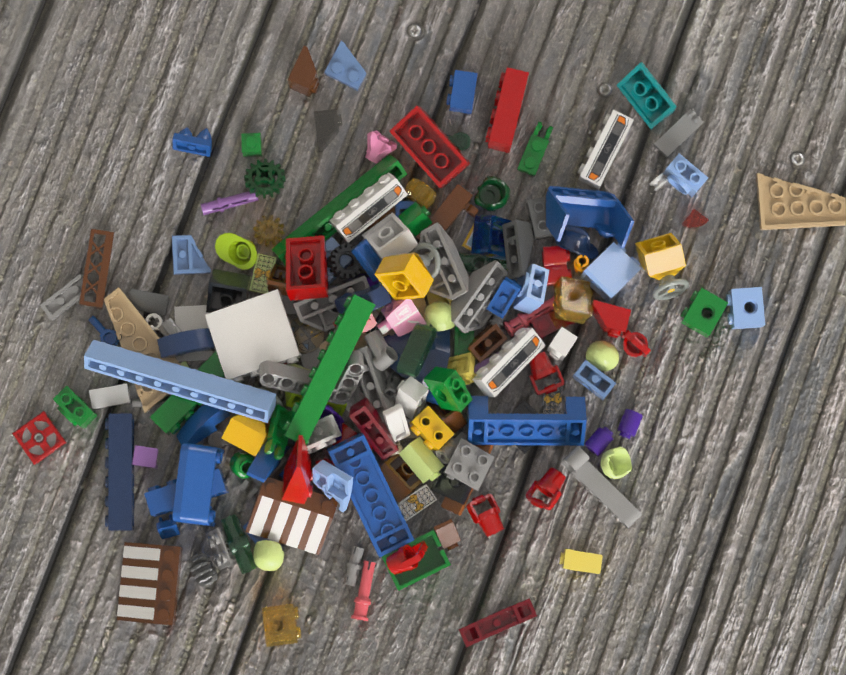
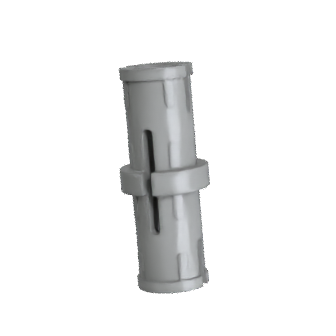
M352 546L349 563L346 564L347 572L343 584L356 586L357 576L362 567L360 564L364 548Z

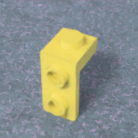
M564 549V553H560L559 564H562V569L600 574L603 556Z

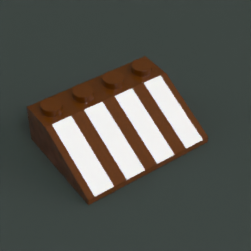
M268 477L264 483L261 482L245 532L319 555L338 502L334 498L329 499L326 495L313 491L305 504L282 500V481Z
M124 542L117 620L175 625L183 547Z

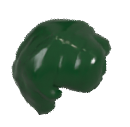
M487 176L483 183L478 186L474 202L489 212L495 211L507 204L510 198V188L500 178Z

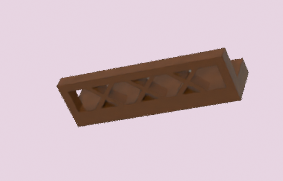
M91 229L79 305L103 309L114 232ZM94 234L105 235V243L97 247L93 242ZM98 251L102 256V262L94 266L90 259ZM95 270L99 275V281L92 285L87 278L88 274ZM91 289L96 294L95 303L84 301L85 293Z

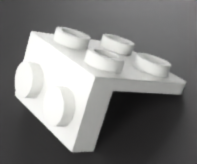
M333 414L318 420L306 445L309 454L335 443V438L342 435Z

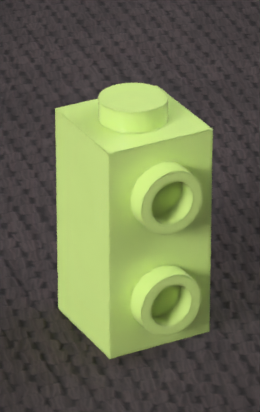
M418 437L409 443L399 455L424 484L429 479L434 481L441 475L439 471L444 465L424 445V441Z

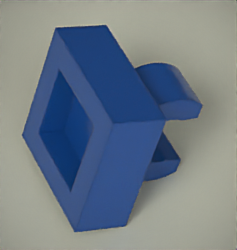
M172 514L169 515L170 520L163 521L162 517H159V523H156L161 539L180 535L178 524L173 521Z

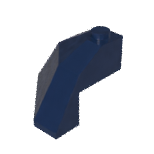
M425 324L402 336H397V334L391 336L389 334L383 337L387 345L392 347L398 355L397 361L389 367L406 379L411 376L428 388L424 378L435 367L447 368L450 356V329L436 331L431 324L429 326Z

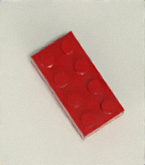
M507 67L506 73H501L498 88H501V91L497 90L494 103L497 109L493 108L489 123L493 126L488 127L485 142H488L489 149L510 153L529 72Z
M418 105L389 131L439 188L443 189L470 164L462 152L422 107Z

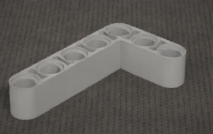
M352 351L328 402L346 404L351 399L365 370L363 354L361 352ZM268 360L263 361L259 365L260 383L267 387L300 395L303 385H308L310 377H308L310 370Z
M576 446L561 461V464L629 529L642 514L588 461L590 457L579 446Z

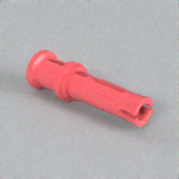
M553 296L531 314L519 313L516 318L509 322H503V325L508 334L513 337L517 330L528 328L532 320L559 308L560 305Z
M363 561L358 597L354 599L355 609L351 618L368 621L367 611L369 605H371L369 595L376 563L371 562L370 569L368 570L369 561Z

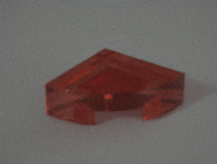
M693 209L682 225L688 228H697L705 225L709 219Z

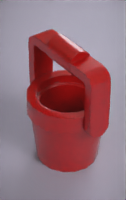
M627 330L622 336L624 339L623 349L627 355L631 357H639L641 355L646 357L651 351L648 348L647 338L639 332L631 333Z
M546 352L537 354L529 362L532 372L529 380L536 395L550 394L564 385V379L558 365L553 367ZM557 373L560 383H554L544 387L543 390H538L535 381Z
M550 467L540 480L534 481L526 493V498L536 507L552 510L561 496L560 489L566 477L557 469ZM536 489L552 498L548 504L532 497Z
M492 494L479 495L466 505L473 522L479 524L487 537L504 529L499 516L500 509ZM488 499L492 508L477 515L473 505L476 506Z
M422 541L412 547L404 545L388 556L386 564L391 573L396 575L417 568L418 562L422 560L427 551V544L425 541Z

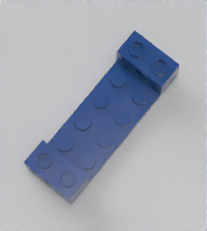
M471 396L473 400L468 404L467 429L468 442L473 445L584 446L587 422L585 397H565L564 414H488V396Z
M360 432L327 448L334 466L353 477L350 498L379 558L414 541L411 531L364 434Z

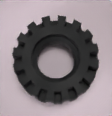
M342 244L331 251V255L328 257V267H331L330 272L334 273L333 276H338L341 280H349L361 273L360 271L363 270V267L351 252L356 247L355 245ZM342 255H349L352 258L353 265L350 269H344L340 265L339 260Z

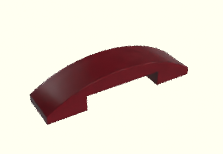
M530 598L458 630L465 646L469 647L515 625L537 617Z

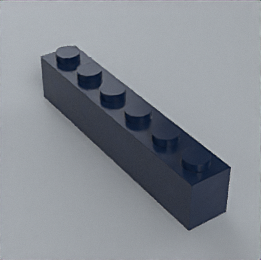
M109 414V418L105 420V428L109 430V438L105 439V448L109 449V457L105 458V467L108 469V476L105 477V487L108 488V496H105V507H108V515L105 516V526L108 527V531H134V465H132L134 456V414Z

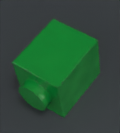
M242 133L243 157L262 156L261 133Z
M417 202L413 203L399 215L402 223L415 237L433 223L429 217L430 211L424 205L421 207Z

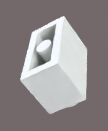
M561 327L546 350L549 352L548 355L556 361L559 359L563 361L578 337Z
M410 376L406 381L402 380L400 382L394 399H396L395 405L400 403L405 416L412 420L424 408L429 389Z

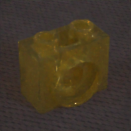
M560 277L554 285L553 307L555 309V319L584 324L591 317L593 307L590 300L592 297L590 281Z
M294 603L262 608L266 647L298 643V639L302 637L300 626H296L299 612L298 607H294ZM275 620L283 622L284 626L281 631H276L273 628Z

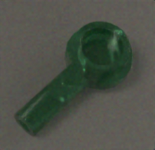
M464 132L455 133L453 136L446 134L460 151L469 148L471 139L468 134Z

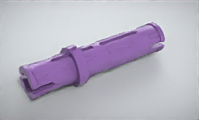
M248 191L222 199L218 197L217 200L201 204V208L205 216L210 213L224 212L225 209L259 201V199L256 197L255 192L250 194Z

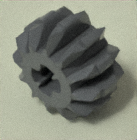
M205 552L196 554L189 559V567L193 577L200 586L210 585L218 579L215 566Z

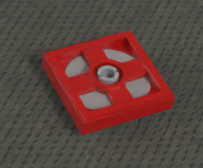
M45 411L12 433L34 465L67 443Z

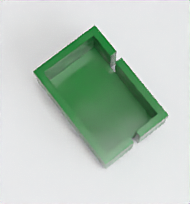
M434 530L406 544L412 547L425 541L428 546L422 560L418 562L417 568L395 575L387 567L386 559L398 549L382 556L398 591L451 565L444 550L439 551L438 549L441 543Z

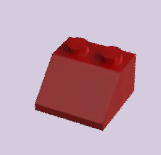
M593 300L590 310L602 331L612 338L622 337L626 332L631 310Z

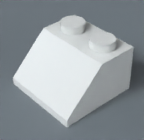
M393 212L362 234L363 238L367 239L381 260L387 256L409 253L418 245L411 231Z

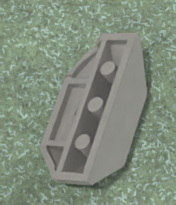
M438 222L421 231L419 244H432L439 252L441 259L440 270L429 288L430 292L450 300H454L468 292L469 276L453 240ZM424 248L421 249L417 254L426 256L431 251L429 249ZM435 258L431 260L429 266L430 274L435 267Z
M496 260L472 272L469 277V291L451 302V321L463 333L483 328L492 315V312L488 311L487 307L504 278L508 276V272Z
M365 275L351 278L329 286L328 298L298 300L293 305L300 322L327 331L335 327L333 322L339 314L334 300L347 292H356L369 288V284Z
M365 346L355 350L363 354L365 370L351 397V402L354 405L366 397L376 409L382 421L385 422L382 412L394 406V398H387L384 395L387 379L385 371H380L374 366L372 362L374 356L371 350Z

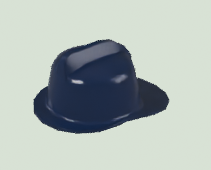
M567 225L561 241L555 240L561 248L577 255H582V257L586 255L588 259H595L599 255L597 248L590 243L589 234L580 227Z

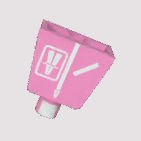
M393 298L391 299L392 302L381 309L386 319L379 323L377 327L383 335L393 328L397 336H402L427 323L411 299L395 301Z

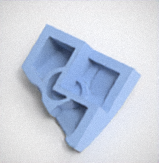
M325 460L320 461L313 467V483L329 499L333 497L340 504L339 510L344 512L350 500L353 477Z

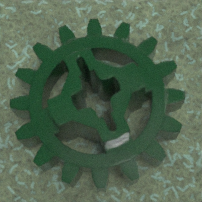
M264 159L263 163L257 160L256 165L251 163L250 169H246V175H244L245 187L249 188L250 194L255 192L257 198L260 194L263 195V199H266V195H270L272 198L274 192L279 194L280 188L284 189V182H286L284 169H281L279 163L275 165L274 160H271L270 163L267 162V159Z

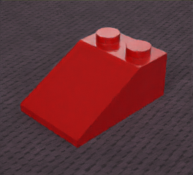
M324 236L286 239V292L290 301L328 298V273Z
M303 435L298 436L284 467L282 500L305 504L313 491V486L310 485V481L313 479L312 461Z

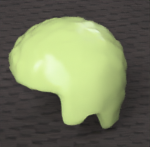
M434 302L425 308L424 316L427 326L431 324L436 331L449 330L455 326L451 321V306L448 303Z
M595 341L587 348L586 360L600 371H609L617 366L619 353L612 343Z
M616 447L603 453L600 461L601 469L609 478H622L632 470L631 458L625 448Z
M270 540L256 542L253 552L256 566L265 571L277 570L284 560V551H282L281 545Z

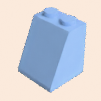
M614 242L580 276L607 303L641 269L639 267L640 263L634 257L630 258L625 253L626 249L621 247L619 243L616 245Z

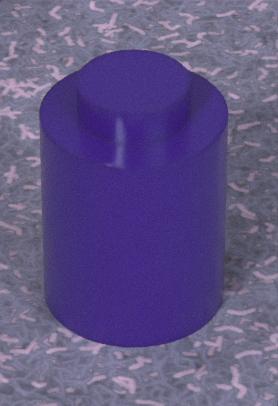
M625 409L617 431L620 432L619 436L626 439L635 437L643 415L633 410Z
M605 426L603 429L598 427L584 445L599 457L613 441V433Z

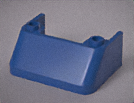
M557 186L548 187L546 193V227L556 241H561L566 225L595 228L600 236L604 238L614 237L621 247H625L634 224V219L614 194L597 190Z
M189 443L182 444L173 506L174 522L216 526V523H213L216 512L210 506L215 467L222 463L223 454L225 453L224 449Z

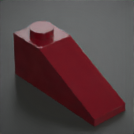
M580 299L532 320L530 326L543 339L558 332L561 327H569L589 317V314Z
M366 397L350 407L349 417L361 433L364 434L382 460L399 451L378 412Z

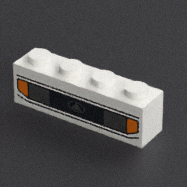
M615 110L612 111L611 115L607 113L603 121L605 127L603 131H598L594 139L597 143L594 148L590 147L586 155L589 158L587 163H582L578 170V174H580L578 180L599 190L634 119Z
M390 173L385 174L373 186L366 188L362 195L351 200L347 207L336 212L330 222L341 237L349 243L408 194L396 177Z
M520 328L516 331L515 337L507 341L502 346V350L494 354L489 359L490 362L476 372L477 375L472 380L485 396L496 397L546 345L533 328Z

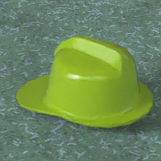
M224 233L217 238L215 250L221 259L242 270L250 269L255 265L258 254L252 241L233 233Z

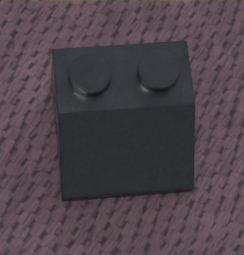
M213 269L208 286L206 312L212 313L248 300L251 276Z

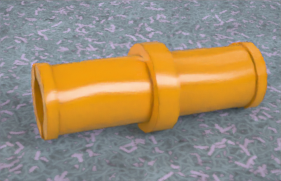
M579 255L574 260V270L577 273L578 271L583 273L589 266V259L586 255L584 257Z

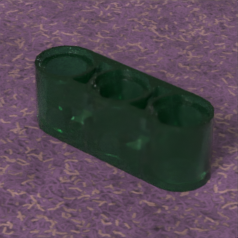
M416 323L399 359L397 372L415 378L419 376L435 341L436 328Z

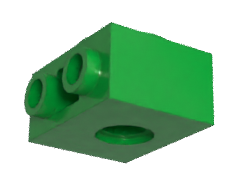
M701 287L699 291L695 290L689 300L692 303L689 308H684L680 315L683 318L680 323L708 338L728 302ZM703 309H707L710 312V318L702 316L701 312Z
M435 367L424 378L425 383L441 409L461 412L473 400L464 380L454 369Z
M67 385L53 398L59 405L57 409L74 426L79 425L85 429L98 416Z

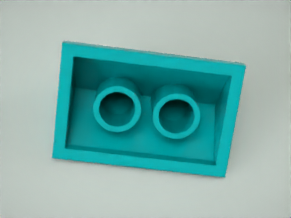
M642 62L616 85L650 129L674 113L677 107Z

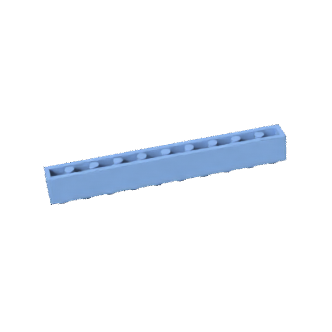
M93 340L84 355V369L268 423L276 406V393L147 356L139 352L130 351L122 347L113 346L105 342Z

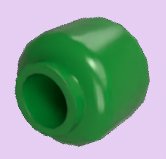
M237 452L230 459V469L239 478H249L250 476L246 474L255 458L247 452Z

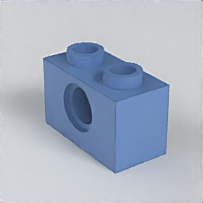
M587 360L582 363L572 376L601 400L605 399L616 384Z

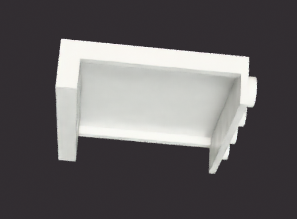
M278 289L205 315L226 379L239 383L244 381L243 377L249 375L251 377L259 376V365L263 361L268 360L282 364L287 362L289 365L298 362V358L302 357L282 302L281 292Z

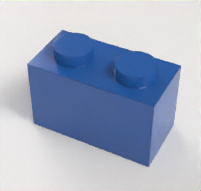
M455 70L454 76H450L449 87L453 88L452 94L447 96L446 105H450L449 111L472 114L478 73Z

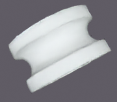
M663 173L650 183V186L655 187V191L668 182V179H664Z
M156 313L149 314L145 320L149 324L151 318L159 319L157 327L150 325L154 331H159L158 328L163 323L162 318Z

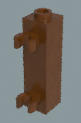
M457 184L431 217L433 223L428 227L438 222L447 232L463 210L474 218L479 209L470 204L473 195ZM421 233L416 236V241L418 242V244L421 238Z

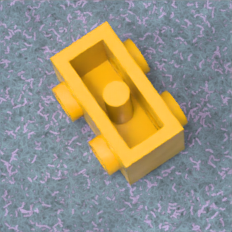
M429 406L425 407L409 422L411 431L416 436L420 435L425 440L423 443L429 450H439L454 435L452 430Z

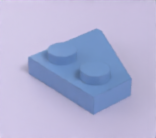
M341 41L324 74L358 91L366 77V72L345 43Z
M191 235L172 236L173 275L211 273L210 267L205 262L201 251L197 248Z

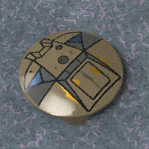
M299 317L291 321L290 325L301 354L312 352L321 345L324 340L323 330L300 322Z

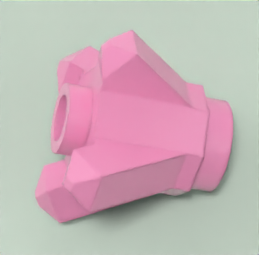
M377 130L367 133V154L365 157L368 160L377 164L385 156L397 149L395 142H389V139L381 135Z

